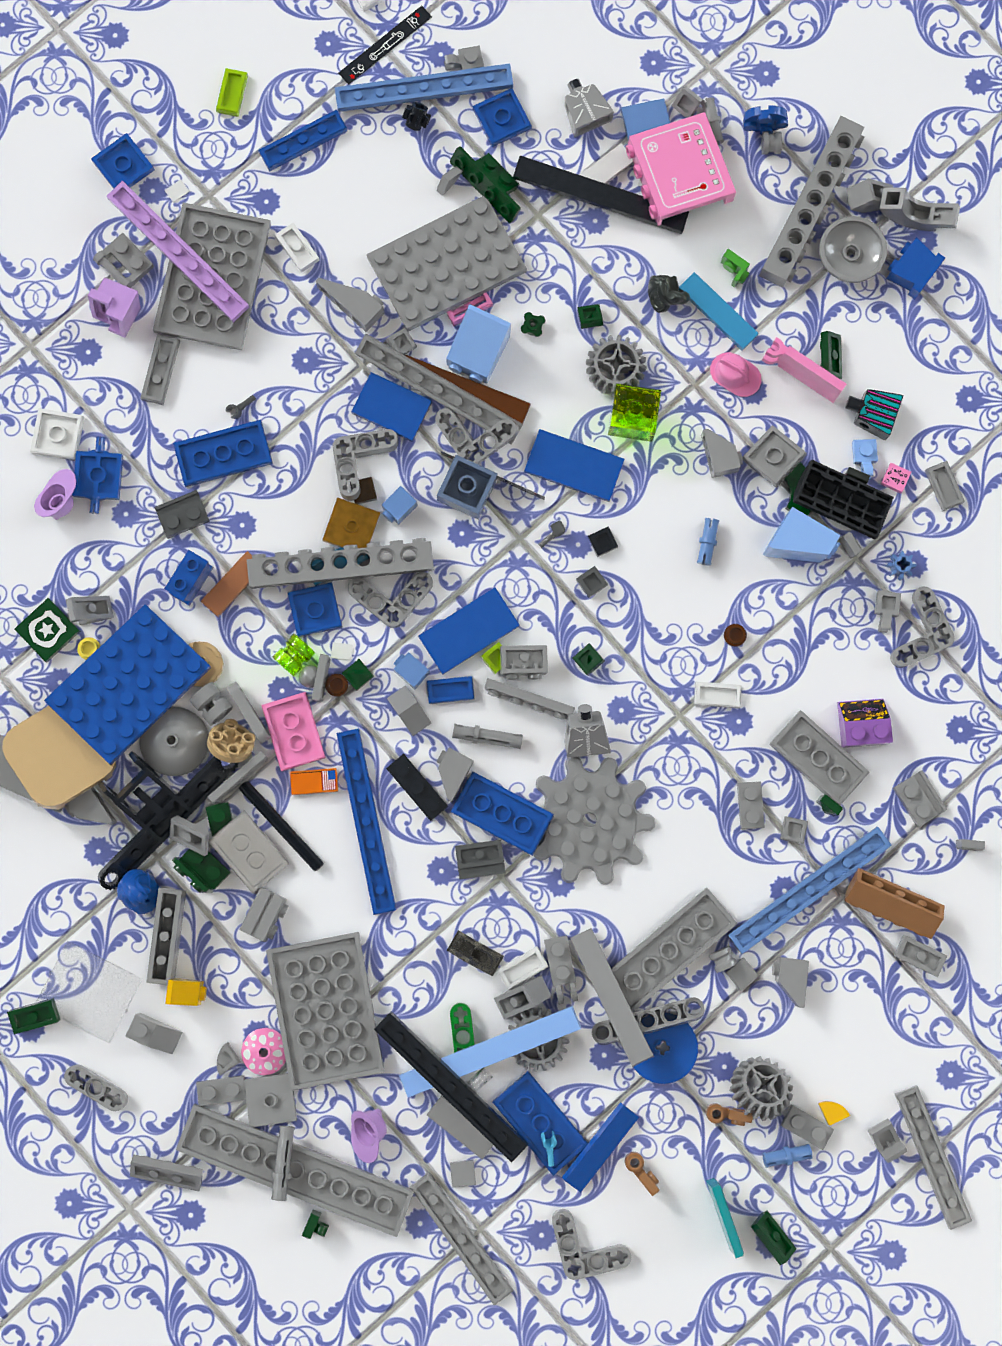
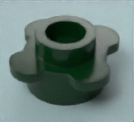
M531 312L525 313V321L521 326V332L535 337L541 336L542 325L546 321L545 317L542 315L535 316Z

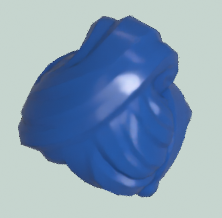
M132 869L118 883L117 896L128 909L133 910L137 914H146L156 908L158 889L161 887L156 883L150 872Z

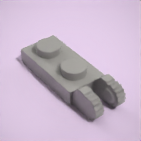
M567 935L544 940L553 987L555 986L558 1004H564V995L560 986L564 984L570 985V996L573 1002L578 1001L575 986L576 978Z

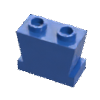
M917 237L912 244L909 241L900 251L903 256L899 261L897 259L893 260L887 269L890 273L886 278L909 290L908 295L914 300L945 260V257L940 253L935 256Z
M188 550L164 589L169 591V594L190 606L214 567L206 559Z

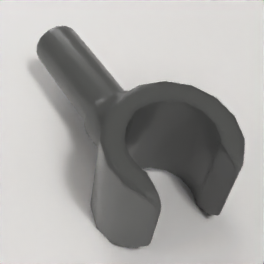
M252 395L237 406L230 404L226 407V412L228 413L236 408V413L231 418L238 419L241 417L242 410L256 400V398Z
M561 521L550 525L553 532L538 544L541 548L555 537L565 533V527Z

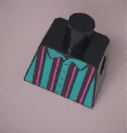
M867 389L862 399L849 396L845 409L857 412L854 420L856 426L886 441L891 435L904 395Z

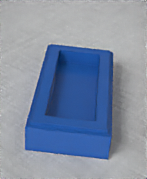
M472 676L427 681L429 704L475 700Z

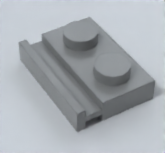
M923 770L893 787V790L917 827L924 825L947 810Z

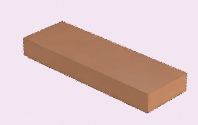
M248 551L201 600L217 617L249 585L247 559H252V555Z

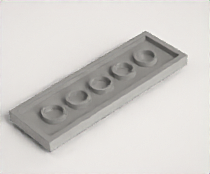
M707 887L611 968L632 1012L637 1010L738 924Z

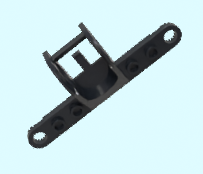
M131 751L128 755L142 770L118 794L103 781L98 785L103 793L141 826L142 829L100 870L98 874L100 885L106 890H115L120 880L128 871L137 869L170 836L171 818L178 815L187 819L226 780L225 778L232 771L236 770L235 768L238 767L239 763H230L227 766H222L221 760L214 756L177 793L140 756ZM147 776L162 788L153 798L138 786ZM132 791L145 804L138 813L124 800ZM108 873L116 874V878L112 882H105Z

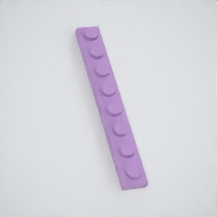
M123 181L106 196L233 323L249 308L248 303Z

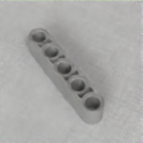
M691 997L633 1014L643 1035L701 1019L704 1014V1004L699 998ZM689 1004H698L701 1008L700 1012L697 1015L689 1014L687 1011ZM669 1009L675 1010L678 1014L677 1019L667 1021L664 1017L665 1012ZM650 1015L654 1017L655 1023L652 1027L647 1028L642 1025L641 1021L644 1016ZM610 1020L598 1022L593 1026L592 1037L598 1044L607 1045L620 1041ZM601 1027L609 1030V1036L604 1040L596 1037V1032Z

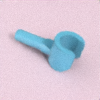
M553 1131L550 1139H545L544 1132H542L541 1139L547 1151L548 1166L552 1167L554 1166L553 1148L557 1145V1140Z

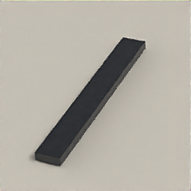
M521 155L512 178L679 234L683 233L689 211L662 219L661 225L658 226L656 220L650 216L648 199H644L643 196Z
M392 1011L376 1026L374 1030L511 1163L528 1146L529 1143Z

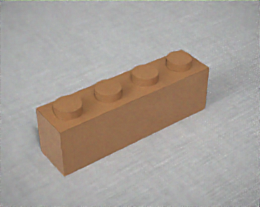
M860 868L857 869L846 890L845 902L850 903L853 907L866 910L876 917H882L897 926L907 928L917 935L925 936L929 939H932L944 920L945 905Z

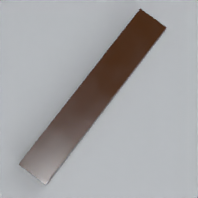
M405 354L411 360L520 423H524L531 403Z

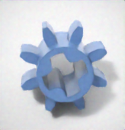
M904 551L899 553V557L892 554L890 559L893 562L886 565L891 570L889 576L896 575L899 581L903 579L904 574L907 577H911L913 574L910 569L917 566L912 564L911 559L913 555L908 557L904 555ZM900 561L901 565L905 566L903 570H901V566H897V563Z

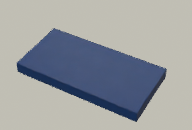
M261 419L173 443L185 487L273 464Z
M539 429L524 472L610 502L625 459Z
M493 588L418 635L442 675L520 627L497 589Z
M473 771L451 810V813L531 856L535 853L554 817L553 813Z
M529 1071L492 1101L516 1132L529 1143L530 1149L553 1176L582 1152L588 1144ZM553 1131L557 1145L553 1148L554 1166L550 1167L548 1166V1155L542 1143L541 1133L544 1132L545 1139H550Z

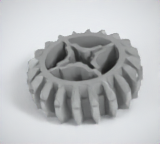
M620 334L616 340H613L612 335H609L608 342L601 338L599 341L600 345L594 343L592 347L594 351H589L588 356L590 359H586V365L590 366L586 369V373L592 374L589 377V381L594 382L597 380L595 388L598 389L600 386H603V394L607 392V389H610L611 396L615 395L616 387L633 389L632 385L638 387L640 384L638 380L644 379L645 375L642 372L647 369V366L643 365L646 362V357L641 356L643 350H635L638 343L633 342L630 345L629 337L625 339V342L621 341L622 337ZM614 350V354L611 357L599 359L605 352ZM621 351L628 354L633 363H630V360L624 359ZM616 357H617V362L619 363V365H618L619 367H618L617 372H616V374H615V368H613V366H614L613 364H614L615 359H616ZM599 368L607 371L611 376V380L603 376ZM633 371L628 378L618 381L620 374Z
M538 1007V1014H534L532 1008L528 1009L529 1016L521 1012L520 1015L523 1019L520 1021L514 1017L513 1021L517 1026L509 1025L508 1029L512 1030L525 1025L529 1021L533 1022L551 1014V1009H547L545 1015L542 1014V1007ZM562 1037L557 1038L554 1050L546 1057L544 1052L545 1044L540 1045L541 1051H539L538 1046L535 1047L538 1058L529 1057L523 1052L517 1055L520 1057L516 1060V1063L519 1065L525 1060L524 1069L527 1070L531 1063L533 1064L534 1072H537L538 1064H542L543 1071H546L547 1066L545 1063L550 1062V1065L555 1067V1062L552 1059L556 1057L559 1061L563 1060L558 1053L559 1051L567 1053L568 1050L562 1047V1044H569L570 1041Z
M759 1056L756 1059L751 1057L746 1061H742L738 1065L739 1067L735 1068L733 1076L730 1078V1083L733 1085L729 1091L735 1093L732 1096V1100L739 1101L737 1108L743 1107L745 1109L744 1115L752 1113L753 1120L759 1116L762 1121H766L768 1118L773 1120L777 1116H781L790 1106V1101L793 1098V1094L790 1093L793 1090V1086L788 1084L791 1077L784 1076L785 1069L780 1070L778 1062L771 1064L770 1058H766L763 1061L762 1057ZM766 1085V1087H765L764 1089H761V1090H759V1091L757 1092V1090H758L759 1087L762 1088L763 1086Z

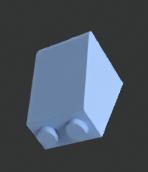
M469 304L446 358L449 369L457 374L462 372L469 375L472 381L487 384L510 338L511 323Z
M792 507L784 517L763 555L773 558L821 563L825 558L830 559L840 546V543L837 542L840 534Z

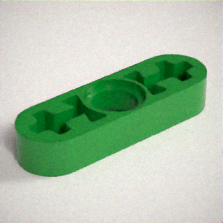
M456 1003L450 1010L454 1053L457 1052V1047L467 1048L475 1045L471 1009L465 1003ZM458 1007H462L463 1011H467V1015L463 1019L464 1024L469 1022V1027L461 1026L455 1029L454 1024H459V1017L454 1016V1012H457ZM465 1030L470 1034L468 1043L460 1044L457 1041L456 1035L459 1031Z

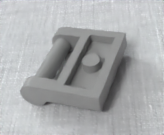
M121 233L105 249L99 251L93 257V260L98 265H102L119 284L129 288L134 286L154 268L153 263L124 233ZM113 255L131 275L125 278L108 258Z

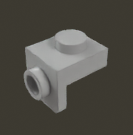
M888 1118L868 1130L878 1152L887 1163L898 1159L907 1152L906 1147L900 1141Z

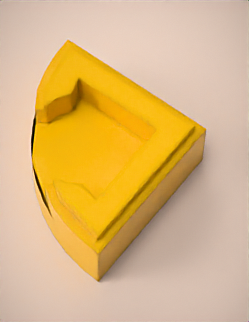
M831 1101L818 1103L829 1126L850 1116L849 1112L838 1103Z

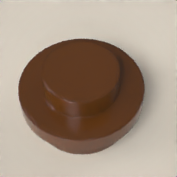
M731 624L725 629L723 636L728 645L738 647L745 642L747 633L743 626Z
M332 674L327 678L325 688L330 695L340 697L347 692L348 681L341 674Z

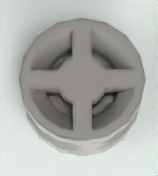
M762 132V154H768L769 152L781 154L782 133L775 132L774 134H769L768 132Z
M730 946L709 955L710 960L714 961L716 965V973L738 963L731 955L732 950Z

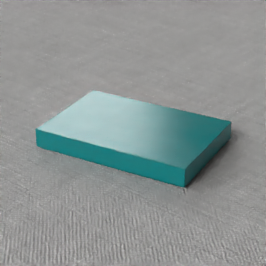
M714 1178L706 1180L729 1249L735 1258L744 1256V1251L721 1185Z

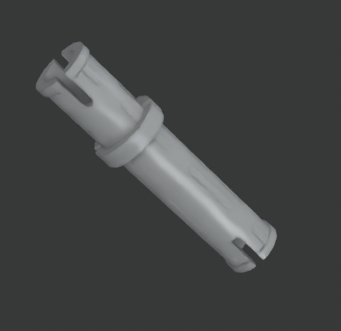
M454 724L452 738L473 741L472 743L474 744L481 742L521 749L523 735L483 729L478 725L470 727Z
M279 1126L275 1172H272L274 1183L271 1199L287 1201L288 1179H291L289 1170L295 1127Z

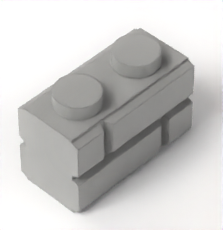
M260 887L240 930L263 942H267L268 938L273 939L278 930V926L275 924L279 917H284L289 905H286L287 899L266 888Z

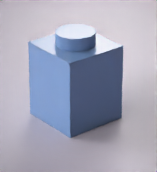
M400 486L382 504V509L384 510L382 514L389 522L395 521L399 525L418 504Z
M409 652L406 655L401 654L394 662L396 666L393 669L394 672L414 690L430 674V670Z

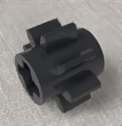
M413 102L412 106L407 105L402 115V118L406 119L405 125L415 131H420L422 127L426 128L431 118V114L427 113L428 107L419 102Z

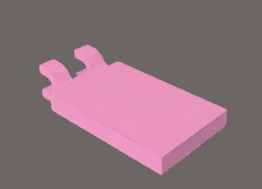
M777 337L762 359L767 364L778 363V367L832 403L835 402L847 385L791 346H785Z

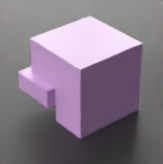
M104 277L98 290L91 288L88 294L92 317L110 324L108 328L110 332L125 338L141 309L138 291Z

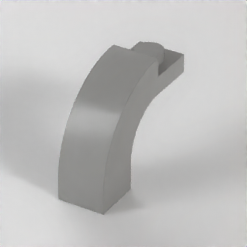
M884 187L880 210L885 217L899 225L923 231H936L937 228L957 227L960 206L958 203L924 202L913 198L906 188Z

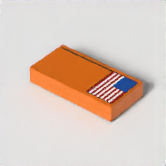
M337 768L290 772L292 795L338 792Z

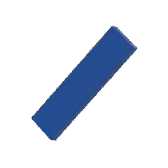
M336 109L258 151L270 172L348 130Z
M620 1102L562 1176L563 1180L581 1193L639 1119V1116Z

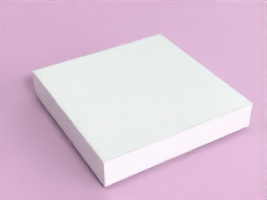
M38 408L30 452L32 454L75 461L85 417L78 414Z

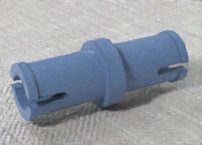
M705 518L703 535L699 538L701 545L697 560L698 564H712L714 546L717 545V540L715 539L720 521L713 518L711 520V518Z
M809 1144L792 1148L784 1146L782 1150L763 1152L765 1168L781 1164L789 1166L792 1165V1162L812 1159L811 1147Z

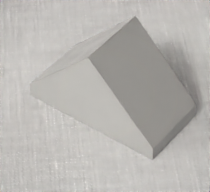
M406 685L387 698L412 736L431 724V721Z

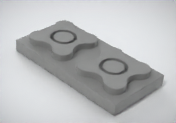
M801 710L769 744L824 795H828L839 805L846 800L870 773Z

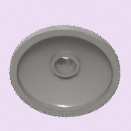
M848 216L840 218L828 226L820 240L819 254L823 266L832 276L844 282L858 283L872 278L882 268L887 256V243L882 231L873 222L862 217ZM847 252L853 253L854 257H848Z
M171 707L140 737V751L145 762L156 772L167 776L185 775L195 770L205 759L208 752V730L201 718L192 711L180 707ZM169 737H175L176 741L174 744L168 743Z

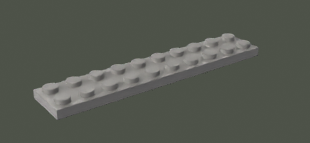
M194 1104L176 1150L273 1188L274 1178L272 1177V1172H275L279 1137ZM294 1142L292 1143L289 1170L291 1179H288V1195L392 1236H398L414 1190Z

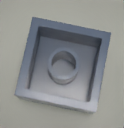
M455 455L437 493V501L479 520L496 484L498 473L459 455Z

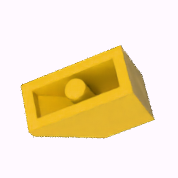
M181 978L168 980L165 1004L199 1006L201 1001H205L207 987H203L204 981Z

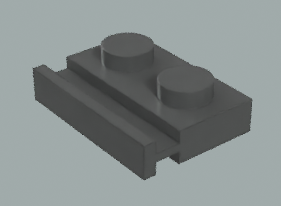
M197 490L154 507L168 539L210 522Z
M501 840L455 846L460 880L506 873Z

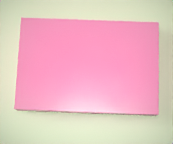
M306 692L261 705L281 771L326 758Z

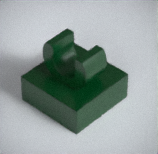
M312 1210L301 1236L311 1239L315 1232L325 1237L329 1225L319 1221L321 1212Z

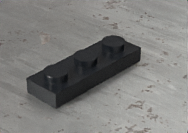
M404 753L386 768L430 821L448 808V805Z

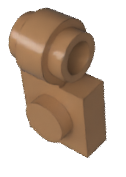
M718 1103L710 1104L706 1109L708 1120L715 1124L721 1123L725 1118L731 1120V1124L745 1126L746 1122L752 1123L753 1120L752 1113L744 1115L745 1110L726 1108ZM714 1110H719L717 1117L712 1116Z
M638 1152L628 1153L624 1160L626 1168L637 1176L653 1197L660 1191L656 1185L659 1183V1180L651 1171L645 1172L643 1169L644 1159ZM632 1159H638V1163L636 1165L630 1164Z

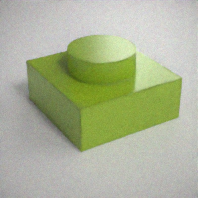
M500 642L480 656L494 675L501 670L500 646L502 645Z

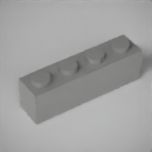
M158 889L146 983L168 985V980L174 979L176 976L187 890Z

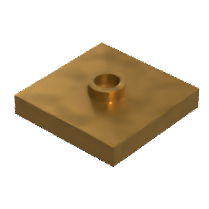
M337 497L322 541L342 548L346 545H357L358 548H366L367 544L371 542L380 512Z

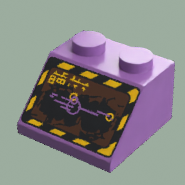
M884 699L837 702L841 747L887 745L893 742L891 718Z

